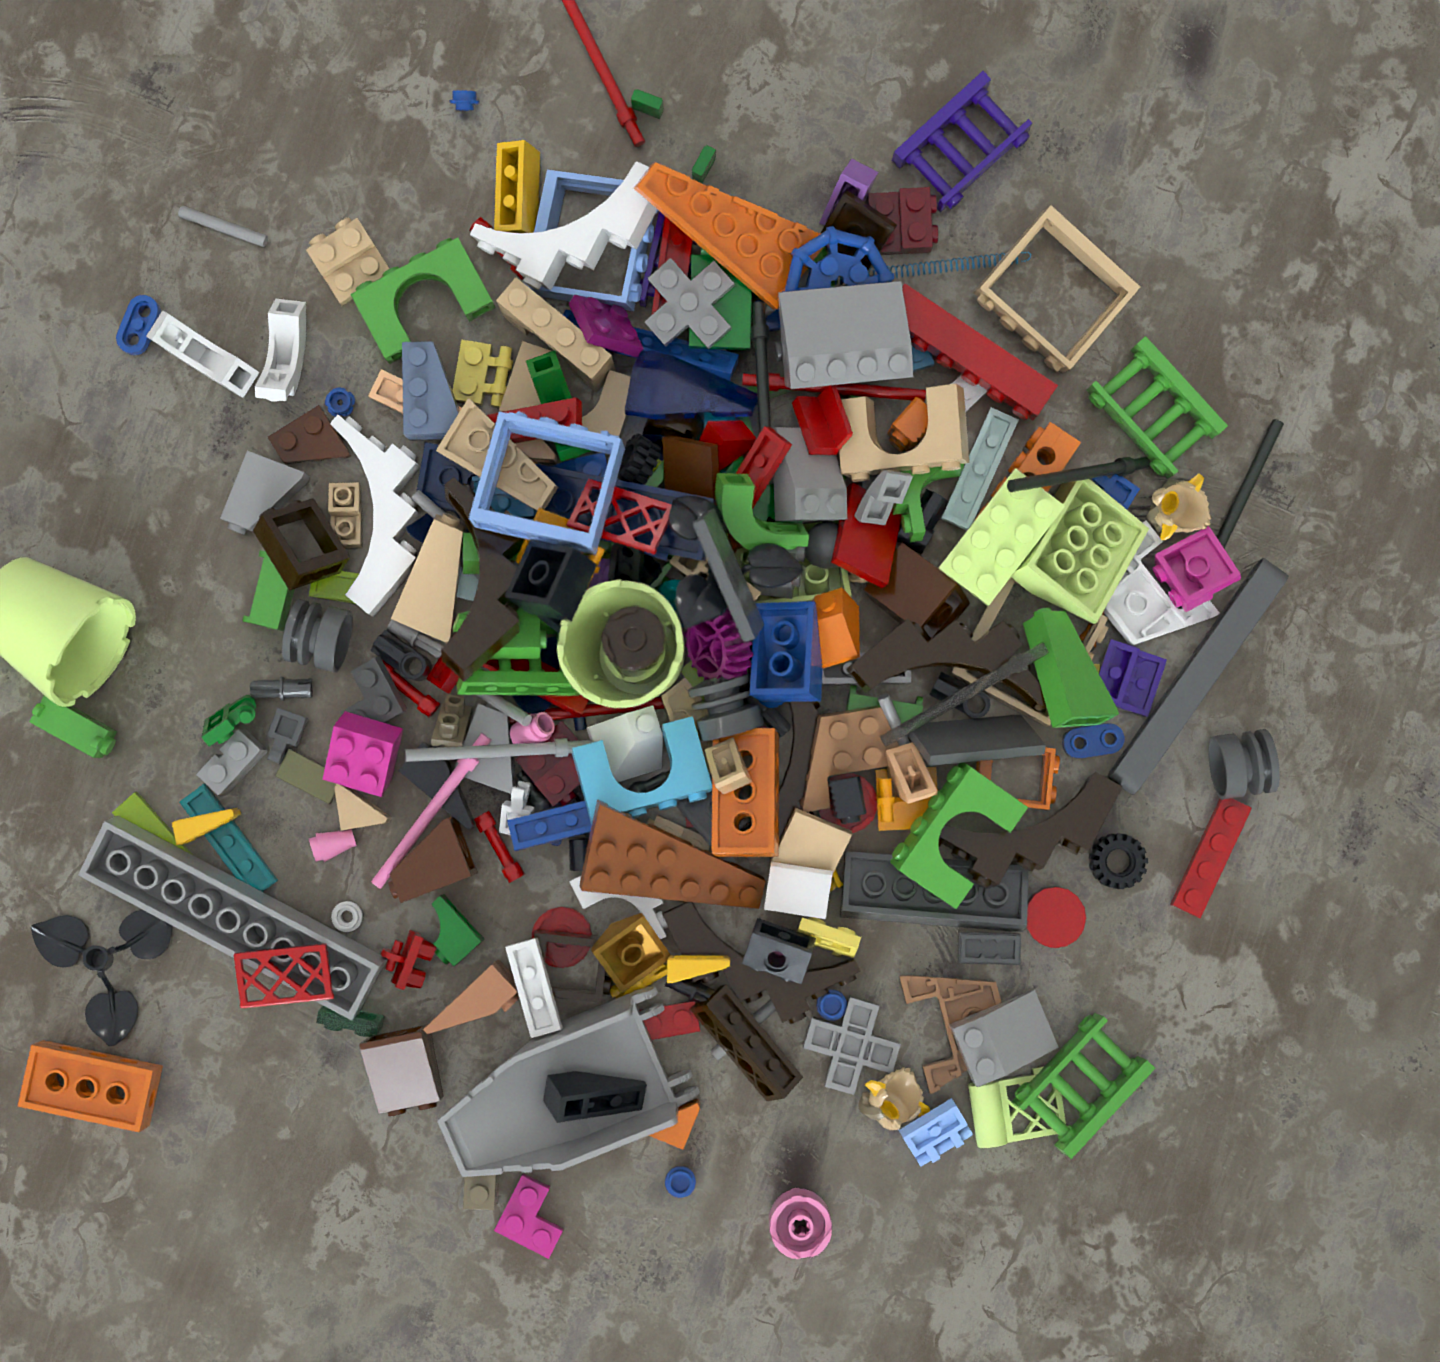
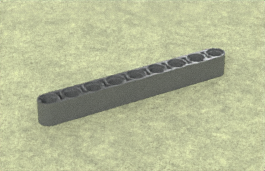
M1262 558L1254 566L1113 765L1107 778L1122 786L1131 795H1134L1142 787L1282 589L1289 575L1265 558Z

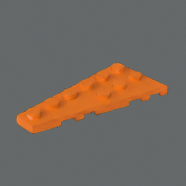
M656 162L651 164L633 188L773 310L779 307L778 292L785 291L793 257L791 252L794 248H800L821 234L806 228L807 226L789 221L772 211L739 197L723 193L713 186L704 185L690 179L689 176ZM823 248L816 251L809 257L814 261V259L817 257V255ZM803 266V268H802L801 277H802V275L805 273V271L808 269V268L805 267V266Z

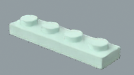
M992 407L989 409L969 454L970 463H965L961 476L941 517L942 520L966 531L973 524L1019 419Z

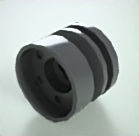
M297 599L284 628L282 657L284 661L295 662L298 660L300 665H307L314 653L315 668L338 672L342 667L349 648L353 626L352 611L329 606L322 617L320 603L313 602L310 605L307 600Z
M751 673L738 678H732L731 680H727L724 677L703 680L697 686L688 689L689 697L704 695V700L693 703L692 708L708 710V715L696 721L701 741L735 735L764 724L759 704H744L743 699L751 696L750 688L740 689V685L750 682Z
M1260 729L1254 731V734L1251 731L1243 732L1240 741L1234 733L1210 738L1208 749L1210 773L1216 793L1221 800L1243 797L1246 794L1247 787L1253 795L1261 794L1262 791L1265 794L1277 792L1280 781L1279 760L1274 740L1269 731Z

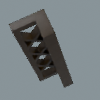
M726 984L719 986L707 1000L695 1003L690 1008L691 1012L766 1101L784 1099L803 1078Z

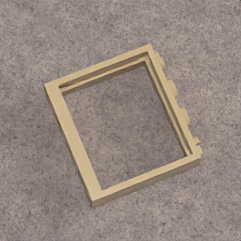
M1050 205L1040 213L973 293L978 297L977 302L987 311L993 310L1000 317L999 321L1006 329L1012 332L1015 330L1023 337L1022 342L1028 349L1042 354L1045 357L1044 362L1049 368L1063 373L1070 370L1138 291L1140 286ZM1042 227L1117 294L1065 356L990 290L992 285Z
M1013 578L1007 581L991 604L985 609L972 633L973 637L971 639L974 642L989 631L1013 585L1021 586ZM1101 615L1098 622L1094 624L1081 618L1092 624L1083 641V645L1091 660L1095 655L1090 652L1095 642H1102L1109 628L1105 626L1108 617ZM954 667L950 673L951 676L984 692L986 695L1043 726H1050L1051 721L1047 708L1044 713L1035 711L1031 706L966 672V669Z

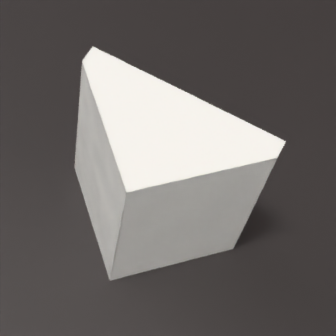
M771 862L764 910L826 919L833 871Z

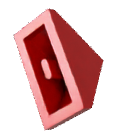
M742 420L708 421L699 441L718 445L720 471L749 451L757 438Z

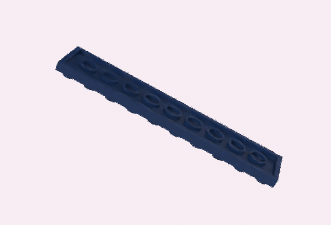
M425 442L416 492L420 490L438 507L455 510L445 499V484L454 477L461 484L466 483L472 490H475L472 477L477 475L436 451L439 446L438 444ZM535 464L558 487L545 510L568 519L588 479L602 483L604 479L601 476ZM616 480L615 487L668 504H672L673 500L678 497L697 496L709 500L716 506V499L621 480ZM592 489L589 496L591 503L598 501L599 490ZM625 498L617 500L621 512L639 506L637 502ZM612 503L609 505L606 519L617 515ZM656 508L647 510L652 522L663 518L665 511ZM591 512L580 515L577 522L590 526L593 520ZM642 512L625 519L630 531L647 525ZM524 517V519L533 520L534 517ZM620 521L604 527V531L618 536L626 533ZM668 524L656 552L705 561L706 554L700 540L680 538L673 532L670 524ZM651 531L636 536V538L641 543L650 545L653 535ZM600 538V540L615 543L613 541Z

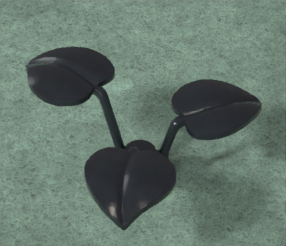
M682 496L673 500L669 513V524L673 532L680 538L697 540L699 538L693 526L694 522L704 512L715 508L722 525V515L719 509L707 499L697 496ZM771 543L760 544L752 548L748 554L749 565H744L741 568L743 575L750 571V581L762 588H776L796 580L803 571L802 566L786 549ZM709 561L707 580L701 575L691 574L683 578L677 586L676 607L686 629L696 624L713 620L721 616L728 608Z
M144 910L135 911L128 915L119 927V934L126 941L125 944L110 947L109 949L97 945L85 949L83 946L88 941V930L85 924L76 917L64 915L33 924L31 931L34 943L40 954L50 964L62 968L71 967L78 961L79 953H82L85 967L89 970L97 971V975L106 986L108 994L99 993L90 999L85 1009L86 1022L89 1028L108 1046H115L130 1033L137 1020L138 1004L133 994L128 991L114 993V988L105 975V971L113 964V954L126 950L129 947L133 955L140 959L151 960L160 956L168 948L171 941L173 925Z

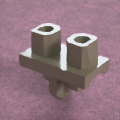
M457 695L446 696L445 703H442L431 738V746L461 747L464 745L472 716V706H465V697Z

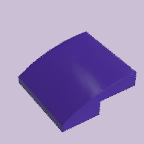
M1110 639L1099 675L1116 707L1148 717L1167 659Z

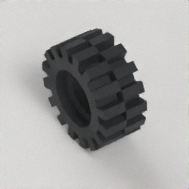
M639 433L634 434L631 440L629 439L626 442L617 480L645 485L648 482V477L653 474V468L658 464L657 460L661 455L659 453L661 451L660 446Z
M1119 833L1108 834L1106 837L1098 839L1099 842L1091 848L1093 852L1089 854V859H1091V864H1089L1090 870H1093L1094 874L1092 875L1095 879H1098L1105 886L1115 889L1131 888L1135 886L1134 883L1140 882L1143 879L1141 878L1142 874L1147 872L1145 868L1146 863L1148 864V858L1145 857L1147 852L1145 848L1141 847V843L1132 838V836ZM1116 849L1124 850L1129 856V866L1122 873L1112 872L1107 865L1108 855Z

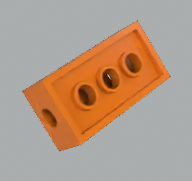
M1052 422L1045 428L1039 426L1025 444V447L1029 449L1027 453L1022 451L1016 457L1008 472L1012 473L1016 468L1025 476L1030 477L1062 471L1081 442ZM1037 456L1045 461V465L1037 460ZM1004 477L1003 480L1000 481V483L997 485V487L991 494V497H993L996 494L999 488L1006 481L1007 477ZM1052 485L1041 488L1048 492ZM986 505L983 506V508L980 510V512L978 513V515L976 516V518H977V517L979 516V514L983 511V509L986 507Z
M754 728L735 735L714 739L713 746L733 737L742 758L750 755L753 757V762L747 768L752 782L726 794L721 793L716 788L712 777V854L716 857H779L778 731L775 728ZM751 786L753 789L752 795L746 800H740L739 793L741 789ZM745 817H751L752 826L750 829L740 831V821Z
M42 1040L31 1045L17 1107L141 1132L150 1126L163 1065ZM58 1074L63 1077L64 1085L59 1083ZM88 1080L94 1084V1092L88 1088ZM118 1086L124 1090L125 1098L119 1096L117 1092Z

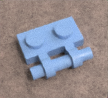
M952 1098L899 1130L920 1166L930 1161L936 1162L941 1159L939 1155L954 1146L956 1149L964 1145V1140L973 1135Z

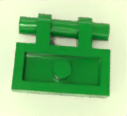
M245 695L232 704L230 702L204 720L201 738L209 747L215 742L222 744L234 734L235 725L239 722L247 724L254 720L256 700L250 695Z

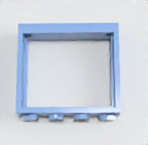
M547 170L534 232H544L558 227L565 190L611 196L624 180ZM653 219L637 250L631 247L621 296L553 286L551 291L542 286L539 290L528 287L544 298L570 301L574 294L585 298L593 297L599 302L611 306L615 304L625 310L634 311L635 303L639 302L642 293L640 284L641 274L646 271L648 265L647 245L652 242L654 236Z
M519 411L517 413L510 412L509 414L499 412L469 520L475 528L527 540L574 547L580 552L596 555L625 450L622 439L618 438L619 436L609 434L608 431H601L600 434L590 432L586 427L578 424H570V427L558 425L557 421L546 417H540L539 420L531 419ZM511 433L610 454L589 533L489 511Z

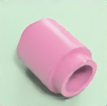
M539 712L530 714L532 721L528 726H523L516 722L510 728L512 743L545 742L554 732L555 725L553 719L547 713Z

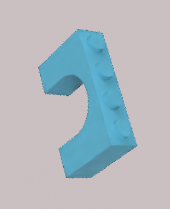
M693 716L662 725L661 731L670 760V773L667 780L659 788L650 792L637 793L629 791L615 780L610 769L603 740L572 748V756L591 824L594 818L597 799L615 810L626 812L632 815L633 818L646 815V809L658 806L661 811L676 807V801L688 798L689 802H696L707 798L706 793L711 792L712 783Z

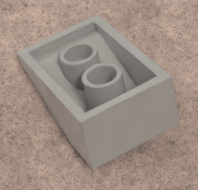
M772 428L792 444L774 474L775 521L846 520L847 489L836 455H809L800 428Z
M1034 989L949 1024L970 1078L976 1087L1004 1077L1059 1048Z

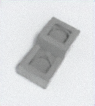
M889 470L881 472L866 491L854 516L859 522L886 525L894 503L902 504L913 476L909 473Z

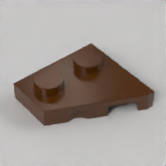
M320 405L268 436L269 441L285 464L301 463L302 461H324V459L332 458L345 459L352 456L337 431L330 424V420Z

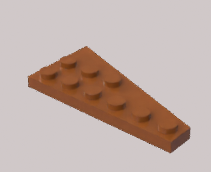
M597 799L579 884L581 891L754 909L760 908L766 882L763 876L736 863H730L716 857L708 850L699 849L680 837L652 824L643 823L633 818L632 815L615 810Z

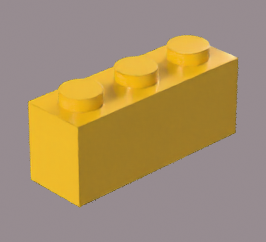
M525 140L497 143L494 230L519 234L534 233L539 210L540 152Z

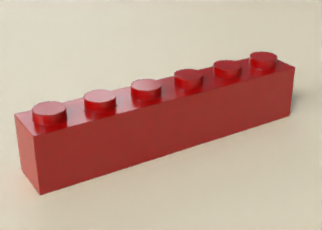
M904 283L902 290L911 345L923 353L927 350L935 355L936 362L944 368L950 370L953 367L962 373L961 378L972 386L978 384L986 389L987 396L995 402L1002 403L1004 401L1013 407L1012 412L1023 420L1029 418L1034 421L1058 385Z

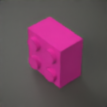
M344 711L333 726L323 780L382 797L392 781L403 728Z

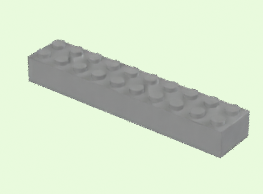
M120 816L104 821L78 876L233 958V954L239 952L326 943L334 999L316 1002L350 1020H353L361 1012L388 959ZM320 951L304 953L301 957L315 969L321 963ZM288 955L273 956L270 962L284 972L294 959ZM256 958L242 959L244 964L255 970L261 964ZM299 963L288 974L300 986H303L311 975ZM266 966L261 971V973L276 981L280 978ZM315 977L306 990L311 994L325 993L324 983ZM283 980L282 984H284V985L288 986L289 988L295 990L293 987H291L288 983H286V982Z

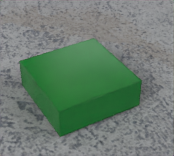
M639 89L634 90L631 97L632 109L660 119L664 111L662 98Z
M708 145L704 146L692 168L693 180L703 184L716 160V149Z

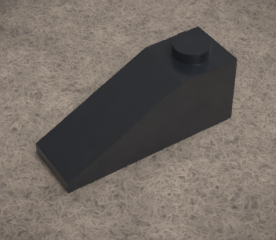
M422 742L417 749L441 747L431 746V744ZM448 760L405 762L398 771L433 799L451 775L453 769ZM458 785L442 808L464 827L471 830L476 824L460 785Z
M579 1071L547 1075L543 1101L557 1123L639 1111L643 1108L647 1084L641 1080Z

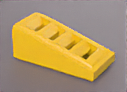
M232 808L173 821L172 827L176 845L188 844L236 819L241 815L240 809Z
M669 955L667 959V983H675L730 967V957L728 955Z

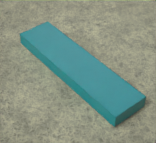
M202 784L179 802L190 817L225 810L206 784ZM234 820L204 835L235 878L261 892H264L278 881Z

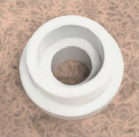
M341 902L332 911V923L342 932L354 931L362 923V910L354 902ZM345 911L352 913L353 919L351 922L344 921L343 913Z

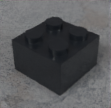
M530 540L504 597L527 613L572 622L597 564L574 547Z

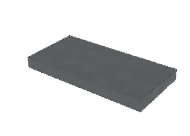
M714 508L704 512L694 522L693 526L741 638L744 642H748L757 637L764 623Z
M1021 714L908 724L906 733L930 766L1037 756L1045 754L1046 744Z

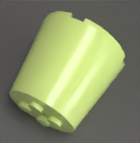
M21 557L9 562L0 569V656L58 706L75 705V699L84 696L88 698L114 672L131 640L126 638L129 627L135 626L136 615L134 606L130 601L117 594L34 559Z
M613 580L595 585L585 591L572 622L561 621L557 644L561 669L572 687L594 703L613 708L637 706L666 692L681 674L685 660V647L680 620L671 604L660 593L647 585L621 580ZM631 606L648 609L659 617L665 627L667 639L664 653L658 661L647 669L637 671L620 668L610 661L603 650L601 638L603 629H605L610 616L622 608Z

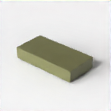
M289 749L275 777L328 804H331L335 797L334 787L336 783L323 780L325 766Z

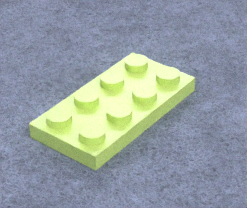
M1016 468L938 568L987 606L991 604L1065 507V505L1041 487L1009 492L1007 489V482L1009 480L1027 477Z

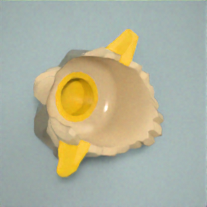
M1197 474L1189 481L1168 479L1162 488L1155 490L1152 494V504L1146 520L1157 532L1162 531L1161 540L1169 539L1174 532L1188 533L1194 530H1204L1206 526L1210 525L1212 517L1209 514V502L1205 492L1200 490L1204 481V477L1201 474Z
M905 1067L886 1074L879 1081L870 1080L865 1083V1086L870 1091L862 1092L858 1106L862 1114L877 1120L883 1128L898 1131L905 1127L908 1122L930 1111V1107L922 1103L924 1099L922 1096L923 1091L920 1089L919 1084L916 1083L914 1072H910V1068L905 1069Z

